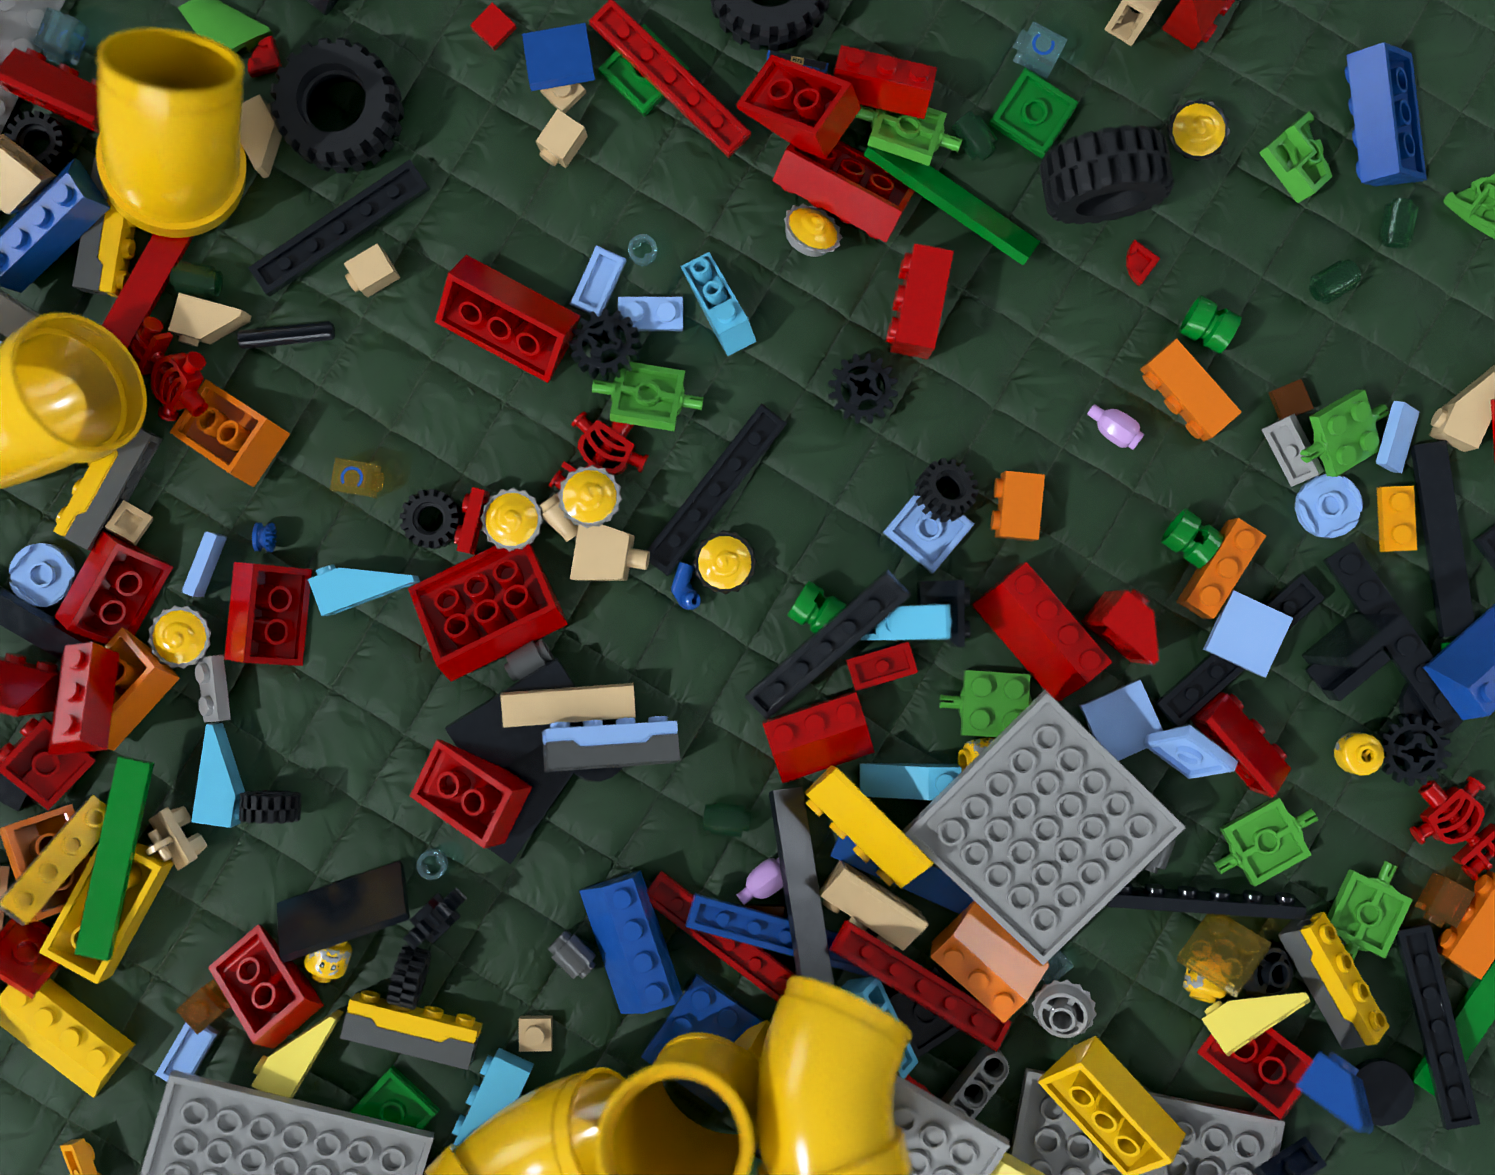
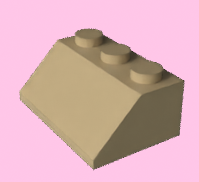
M840 860L819 890L820 896L824 898L822 901L824 906L837 914L842 910L851 916L849 922L864 931L867 928L878 934V940L891 948L896 946L904 951L928 925L921 911L856 868Z

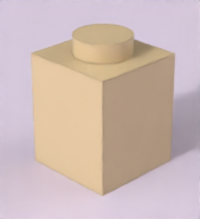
M557 109L536 139L537 146L541 151L539 155L553 166L559 163L567 168L588 136L584 126Z
M378 243L344 263L349 272L345 275L349 285L354 292L360 290L366 297H370L401 278L385 250Z

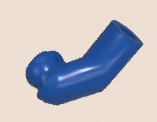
M679 562L671 586V592L682 608L694 610L701 603L699 594L696 593L690 584L695 567Z

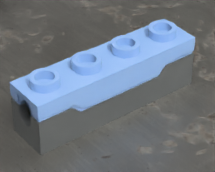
M667 716L648 717V722L635 723V718L616 719V724L603 725V720L583 721L582 727H570V722L551 723L550 729H545L542 732L544 771L556 772L676 763L680 760L677 721H668Z

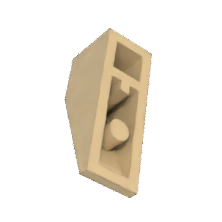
M1495 365L1435 412L1431 420L1433 428L1430 432V437L1439 441L1446 440L1448 445L1463 452L1479 448L1492 420L1491 399L1495 398Z

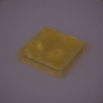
M1207 914L1178 954L1177 962L1236 998L1268 952L1271 942L1226 915Z

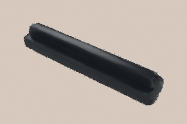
M327 321L238 331L237 339L239 347L243 349L327 341L335 339V328L333 323Z

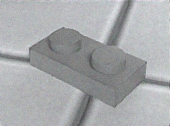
M1295 414L1262 429L1291 487L1324 472L1318 458L1313 459L1309 463L1301 459L1304 455H1300V452L1311 446Z
M224 655L200 658L195 667V677L200 685L199 711L203 716V721L205 723L231 720Z

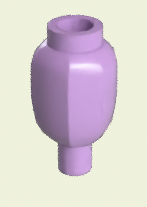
M1094 404L1087 413V415L1097 421L1100 433L1118 447H1129L1134 450L1145 435L1140 431L1139 423L1120 410L1108 409L1105 411Z
M779 857L776 860L774 858L766 859L748 875L746 887L736 894L743 905L754 897L758 899L767 898L783 887Z

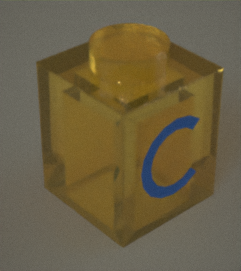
M335 458L330 490L376 499L377 492L382 491L384 484V473H381V467L372 463Z

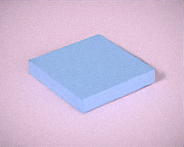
M913 495L883 531V534L933 574L974 523L965 515L952 522L951 519L947 522H941V516L935 521L931 519L933 514L931 511L926 515L922 512L925 508L924 504L917 505L916 500L920 496Z
M1232 590L1219 613L1203 650L1266 678L1293 618Z
M1139 679L1079 705L1092 736L1118 761L1146 749L1145 745H1143L1146 734L1163 731L1144 686Z
M1191 725L1146 734L1143 742L1146 748L1188 779L1235 771L1238 760Z

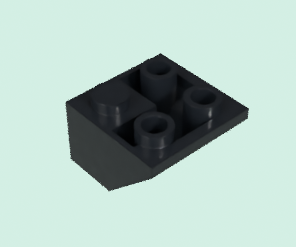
M964 580L917 582V606L950 605L952 620L950 628L951 639L943 640L952 647H965V640H970L971 628L970 621L965 620V607L970 606L969 587H964Z

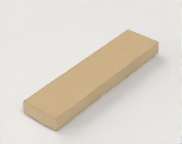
M633 683L501 693L503 728L543 725L555 722H582L636 717Z

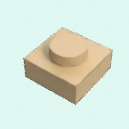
M580 83L540 90L556 109L563 113H566L586 94L585 89Z
M123 500L105 525V529L129 544L136 546L153 522V517Z
M553 1015L520 1016L519 1052L552 1051Z

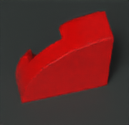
M272 35L258 43L251 58L248 60V74L251 78L277 72L279 66L282 67L276 41Z
M1135 239L1127 251L1126 267L1133 282L1140 286L1161 258Z

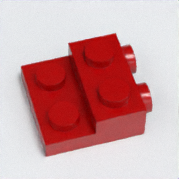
M43 715L39 720L32 717L20 729L19 732L23 736L15 745L8 742L0 749V773L45 809L49 810L93 765L96 759L88 752L49 755L48 749L52 722Z

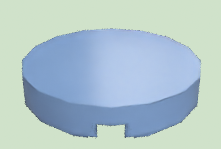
M1326 474L1313 477L1303 484L1296 496L1295 511L1300 524L1307 532L1322 538H1335L1347 534L1356 527L1363 508L1360 491L1351 480L1341 476L1330 477Z
M46 543L25 546L14 556L9 566V574H11V582L9 583L14 594L22 600L36 607H51L63 602L77 577V569L73 558L61 547Z

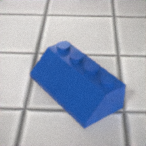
M1383 42L1347 54L1348 65L1345 67V77L1350 84L1351 98H1349L1348 104L1349 110L1354 116L1355 129L1352 132V139L1358 150L1359 161L1356 163V172L1361 183L1376 187L1427 180L1412 53Z
M74 158L0 230L1 287L22 293L110 209V206L80 160Z
M1495 604L1423 667L1462 720L1486 717L1495 711Z
M641 870L580 889L579 892L620 1013L646 1014L675 1005L683 993L654 908L650 902Z
M1319 1052L1296 1087L1358 1132L1371 1134L1374 1126L1363 1080L1356 1076L1359 1069L1333 1052L1329 1056Z

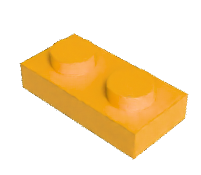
M1414 486L1377 488L1380 552L1417 550Z
M85 1138L72 1139L60 1145L70 1175H101L99 1172L97 1173L93 1162L95 1160L94 1150L90 1143L85 1141Z

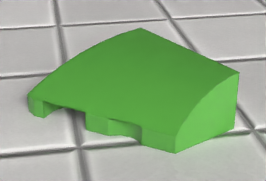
M190 0L178 7L196 34L213 39L227 46L235 53L245 46L248 50H251L262 39L273 34L268 26L219 0Z
M1310 111L1295 121L1259 152L1297 204L1316 193L1332 178L1329 164L1323 156L1324 149L1321 139L1314 140L1309 123L1314 120V117Z
M1494 173L1490 177H1482L1473 181L1471 187L1462 192L1447 194L1443 202L1464 221L1495 239Z

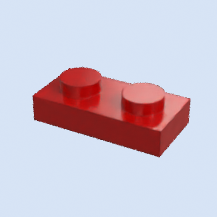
M472 487L471 493H466L462 504V512H465L463 525H458L454 536V543L458 544L456 551L475 555L482 528L480 517L483 514V505L488 503L490 492Z
M909 641L846 660L855 691L918 673Z

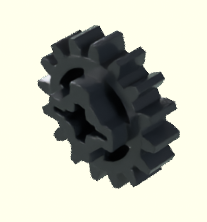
M603 309L602 316L599 317L592 311L590 312V321L587 322L583 318L579 320L582 325L581 330H572L577 340L569 341L570 347L574 350L571 356L575 363L579 362L578 367L583 373L588 370L592 379H595L599 373H601L604 381H608L610 373H614L617 378H620V370L622 368L628 371L632 370L629 364L630 360H639L635 350L642 348L640 340L637 339L640 333L637 327H632L633 322L628 316L623 319L621 312L618 310L613 316H610L608 310ZM621 331H622V332L625 334V336H626V344L623 343L622 340L620 339V338H621V335H620V332H621ZM586 346L591 350V358H588L586 355Z
M856 353L853 354L852 363L850 364L845 359L841 360L842 371L833 369L832 374L837 380L828 381L827 386L835 389V392L828 395V400H837L838 403H836L833 410L836 412L843 409L845 411L843 420H847L852 415L856 425L860 423L861 418H866L867 423L872 424L873 415L876 414L877 417L883 419L885 417L883 408L889 410L893 408L894 404L889 401V398H896L898 392L892 390L891 386L897 384L898 380L897 378L889 379L888 375L893 368L890 366L883 369L881 367L883 362L881 357L874 363L871 362L870 353L866 354L864 360H860ZM859 368L868 369L866 373L859 375L849 373ZM877 376H879L883 382L884 394L881 390L877 388ZM863 382L869 385L867 391L871 394L864 393L862 396H859L857 394L858 387L855 384L861 386ZM841 384L848 389L850 396L848 403H846L842 396ZM870 403L876 405V407L869 410H858L859 405Z
M1412 714L1410 721L1407 717L1400 715L1398 717L1399 724L1397 725L1388 721L1387 726L1390 729L1388 733L1378 732V735L1384 739L1381 745L1384 749L1383 763H1386L1381 770L1387 775L1393 773L1391 779L1398 783L1404 778V783L1408 786H1413L1415 779L1420 784L1427 785V776L1429 775L1438 779L1437 768L1447 769L1448 767L1442 762L1443 757H1451L1452 753L1444 750V746L1451 743L1450 739L1440 737L1445 730L1438 725L1433 727L1434 721L1427 717L1422 721L1421 716ZM1423 731L1429 735L1433 745H1429L1425 741L1426 735L1423 734ZM1415 745H1416L1417 747L1423 749V750L1412 751L1410 754H1408V753L1402 751V750L1414 749V748H1415ZM1393 755H1396L1400 758V765L1402 766V769H1400L1395 763Z
M457 887L445 898L438 892L409 920L415 927L403 939L413 949L425 939L433 944L461 917L456 909L467 899L466 896Z

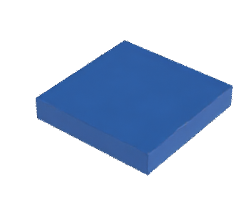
M586 23L522 34L531 91L595 80Z

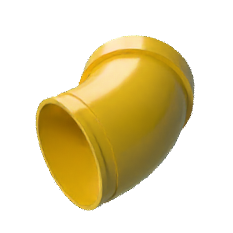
M137 28L121 31L107 37L98 47L100 133L96 146V162L101 183L108 199L125 219L138 228L155 235L184 238L197 236L216 228L234 212L242 198L246 183V154L240 142L243 98L242 81L244 77V65L240 57L230 48L213 39L176 29Z
M62 312L50 313L33 319L12 333L1 344L0 489L51 474L75 463L98 460L130 442L139 432L147 409V395L142 374L127 348L103 326L80 315Z
M799 976L790 977L786 985L785 994L781 996L770 1023L760 1061L756 1115L762 1162L757 1169L758 1175H910L913 1166L904 1133L899 1126L894 1124L893 1094L897 1073L904 1057L903 1052L906 1045L910 1043L912 1033L905 1025L888 1013L848 992L813 979Z
M694 1032L683 1034L670 1040L662 1048L651 1067L627 1080L607 1103L600 1118L596 1134L595 1151L599 1174L748 1175L753 1154L759 1144L756 1115L757 1082L760 1068L758 1060L733 1041L714 1034ZM674 1077L689 1078L702 1082L714 1089L732 1109L740 1134L715 1132L689 1119L672 1102L664 1088L662 1079Z
M599 1067L554 1080L530 1091L491 1116L458 1147L450 1144L425 1170V1175H600L595 1151L597 1128L610 1098L627 1080L612 1069Z

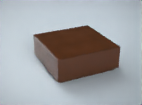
M1302 379L1268 392L1279 420L1292 414L1297 416L1314 409Z

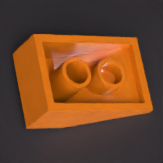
M205 379L198 392L208 403V409L197 417H192L187 409H185L169 433L229 474L254 488L290 433Z

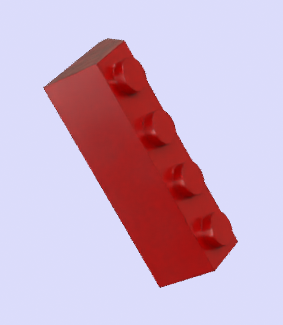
M840 140L826 159L802 151L789 144L772 180L780 185L783 190L799 195L808 200L814 207L823 208L836 215L842 222L852 224L864 230L870 237L880 239L886 243L915 193L910 187L866 158L864 153Z
M466 254L448 273L435 323L549 383L569 347V341L573 340L572 330L577 328L581 316Z
M1027 562L1019 563L972 604V607L1038 684L1057 702L1088 684L1112 663L1110 658Z

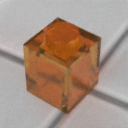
M1433 872L1415 907L1426 912L1423 918L1441 928L1444 923L1457 928L1476 893L1445 876Z
M213 979L196 991L176 1011L198 1035L231 1006L219 985Z

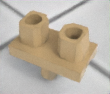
M184 806L172 810L167 807L148 820L154 830L148 833L153 845L145 850L146 853L150 856L158 852L163 862L171 859L177 870L198 858L197 855L207 847L204 838L199 833L189 838H186L181 827L191 822V816Z

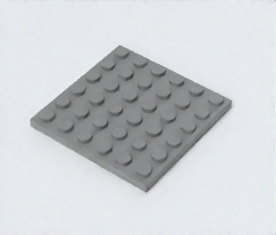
M1044 690L903 829V833L1044 965L1186 827Z

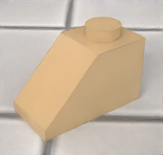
M259 94L242 103L240 142L254 169L263 178L270 176L282 135L274 124L276 118L271 114L270 103L267 104Z
M179 293L168 331L178 335L179 342L198 347L199 342L212 344L250 322L252 316L241 309Z

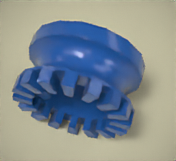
M260 522L254 524L252 545L255 551H261L263 548L267 552L274 551L276 540H273V538H277V535H274L277 533L274 523H268L266 526H263Z

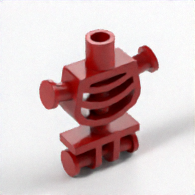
M155 317L144 318L142 322L144 328H140L137 331L136 339L131 344L132 351H130V354L137 363L142 375L151 373L152 392L163 404V407H160L158 410V416L165 421H175L178 418L177 410L184 408L187 409L192 417L202 415L209 407L208 403L198 392L204 379L199 370L206 366L205 358L195 351L188 354L181 352L164 356L173 335L170 332L158 334L163 330L162 322Z
M585 411L573 420L571 426H577L584 433L578 440V450L583 459L588 463L586 468L591 465L598 469L603 468L602 465L608 460L620 463V465L613 469L605 468L608 474H621L628 464L639 468L638 472L642 473L649 455L645 454L642 456L635 453V445L626 439L634 425L613 421L610 427H608L600 420H596L592 424L586 418L587 413ZM595 432L602 441V445L599 448L592 437ZM602 432H605L608 436L604 437ZM587 441L596 452L591 460L585 451ZM615 450L625 453L624 457L610 455V453ZM565 461L561 465L568 472L577 470ZM561 470L554 475L549 483L551 488L555 486L561 489L560 482L566 479L562 476L563 472Z
M1468 776L1466 779L1468 783L1463 789L1452 786L1444 792L1435 780H1430L1427 782V785H1422L1418 790L1419 794L1430 805L1420 814L1424 824L1417 828L1412 826L1410 832L1421 845L1425 843V838L1430 835L1435 840L1448 844L1466 841L1467 844L1452 859L1462 865L1461 869L1468 877L1477 881L1479 879L1478 875L1484 869L1489 871L1493 868L1489 861L1492 858L1495 859V842H1491L1495 838V824L1490 823L1479 834H1476L1485 813L1483 806L1474 797L1479 790L1484 791L1486 787L1475 778ZM1453 830H1456V831H1457V832L1454 833L1453 835H1449V836H1445V835L1443 834V833L1451 832V831H1453ZM1483 848L1487 851L1485 855L1481 852ZM1472 858H1474V860L1468 866L1465 865Z

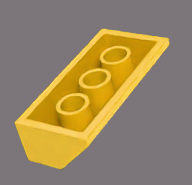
M831 765L804 792L810 798L806 804L819 817L825 813L833 821L829 827L842 840L848 836L856 844L852 850L865 863L871 859L880 868L876 874L889 887L893 883L900 888L904 887L933 864L837 767Z
M139 843L136 845L112 959L104 961L74 954L98 846L39 953L95 984H99L113 976L174 864L171 859L163 862L158 852L148 856L145 850L149 847Z
M51 978L48 979L33 999L9 984L0 995V1026L93 1098L98 1095L136 1045Z
M1096 1036L1074 1045L1037 1081L1123 1175H1140L1173 1163L1186 1136V1133Z

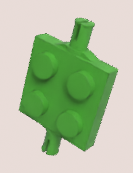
M860 105L861 109L856 118L871 122L872 132L869 137L868 146L927 166L930 165L933 154L939 149V146L956 151L957 153L959 151L962 138L944 133V121L947 115L945 112L928 107L925 119L878 108L874 110Z
M629 362L632 370L628 371L622 368L620 370L621 377H615L613 382L593 380L592 393L611 395L610 421L675 431L677 416L681 412L682 407L702 411L704 397L685 394L683 386L685 380L684 370Z
M1354 390L1309 416L1314 431V443L1300 452V455H1304L1301 459L1309 463L1319 456L1323 461L1327 476L1337 477L1379 451L1381 443L1375 424L1380 419L1389 415V411H1386L1388 407L1384 404H1379L1371 410L1366 390Z
M965 670L963 688L959 696L940 694L939 701H952V703L940 702L939 708L959 709L961 736L996 738L1033 702L1030 695V674Z
M1275 796L1220 827L1228 843L1230 854L1214 862V865L1221 875L1235 866L1240 867L1250 884L1256 887L1312 855L1304 842L1302 829L1317 822L1318 817L1314 816L1316 814L1312 809L1297 817H1293L1288 813L1281 799Z
M1384 861L1377 878L1365 877L1349 869L1327 915L1331 924L1336 928L1339 938L1346 943L1345 949L1352 956L1353 961L1358 950L1370 951L1386 958L1413 899L1399 893L1390 885L1398 867L1387 861Z

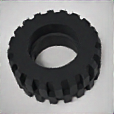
M711 0V9L714 17L719 18L720 27L724 32H733L734 41L739 44H743L745 40L749 41L750 49L758 51L760 50V45L769 46V50L778 51L779 45L785 44L786 48L789 49L797 46L798 38L801 37L804 41L812 35L813 27L819 28L824 20V13L828 11L830 0H790L783 5L774 7L761 6L751 0Z
M328 37L318 39L319 45L312 46L308 42L301 46L303 50L301 53L295 55L292 52L285 58L288 61V65L285 69L279 66L275 74L279 82L278 84L273 83L271 85L270 95L276 101L270 103L271 114L276 118L274 124L278 132L302 159L309 164L314 163L321 170L328 172L333 168L337 173H347L348 167H353L358 172L366 169L364 163L370 160L375 165L382 160L379 154L384 149L390 152L394 147V143L391 141L392 136L399 137L402 130L398 120L404 118V108L400 103L402 96L394 78L381 59L375 53H370L366 46L358 42L352 46L348 39L339 37L336 39V43H332ZM340 81L359 84L365 91L366 100L363 112L354 124L337 132L320 131L314 127L311 121V108L321 90L330 84Z
M1121 125L1118 128L1107 127L1102 128L1100 131L1083 133L1079 137L1074 136L1067 139L1065 143H1059L1054 146L1052 151H1048L1042 159L1039 168L1047 213L1054 220L1062 221L1066 224L1101 223V221H1112L1120 217L1135 215L1139 211H1146L1152 208L1153 205L1163 202L1164 198L1170 195L1174 186L1166 137L1153 127L1147 128L1143 125L1131 127V125Z

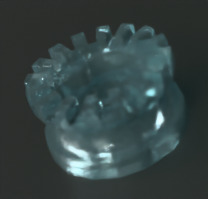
M639 234L630 240L628 253L636 265L648 266L656 260L657 245L650 236ZM641 242H646L652 247L651 253H645L644 258H639L634 254L635 247H640Z
M430 849L420 855L416 867L421 877L427 880H434L446 872L449 861L443 851ZM427 856L437 857L436 863L441 865L439 872L430 873L428 871V865L424 864Z

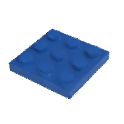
M696 974L643 1051L641 1058L652 1065L662 1048L670 1040L687 1033H709L735 1042L748 1028L765 1020ZM672 1078L721 1113L728 1105L719 1093L702 1082L689 1078Z

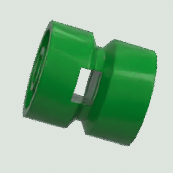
M1200 295L1183 319L1179 333L1194 341L1200 338L1203 339V346L1220 354L1234 337L1242 317L1227 308L1219 311L1217 303Z
M1185 508L1170 523L1160 541L1175 553L1182 551L1183 559L1197 569H1200L1216 553L1223 542L1224 534L1210 524L1201 525V518Z
M808 581L786 616L800 625L808 623L810 631L815 633L847 604L833 595L825 597L822 588Z

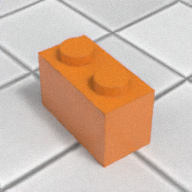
M1004 471L1001 473L1000 478L995 479L994 497L998 498L997 511H992L990 525L991 530H995V538L1024 541L1039 540L1045 481L1044 474Z

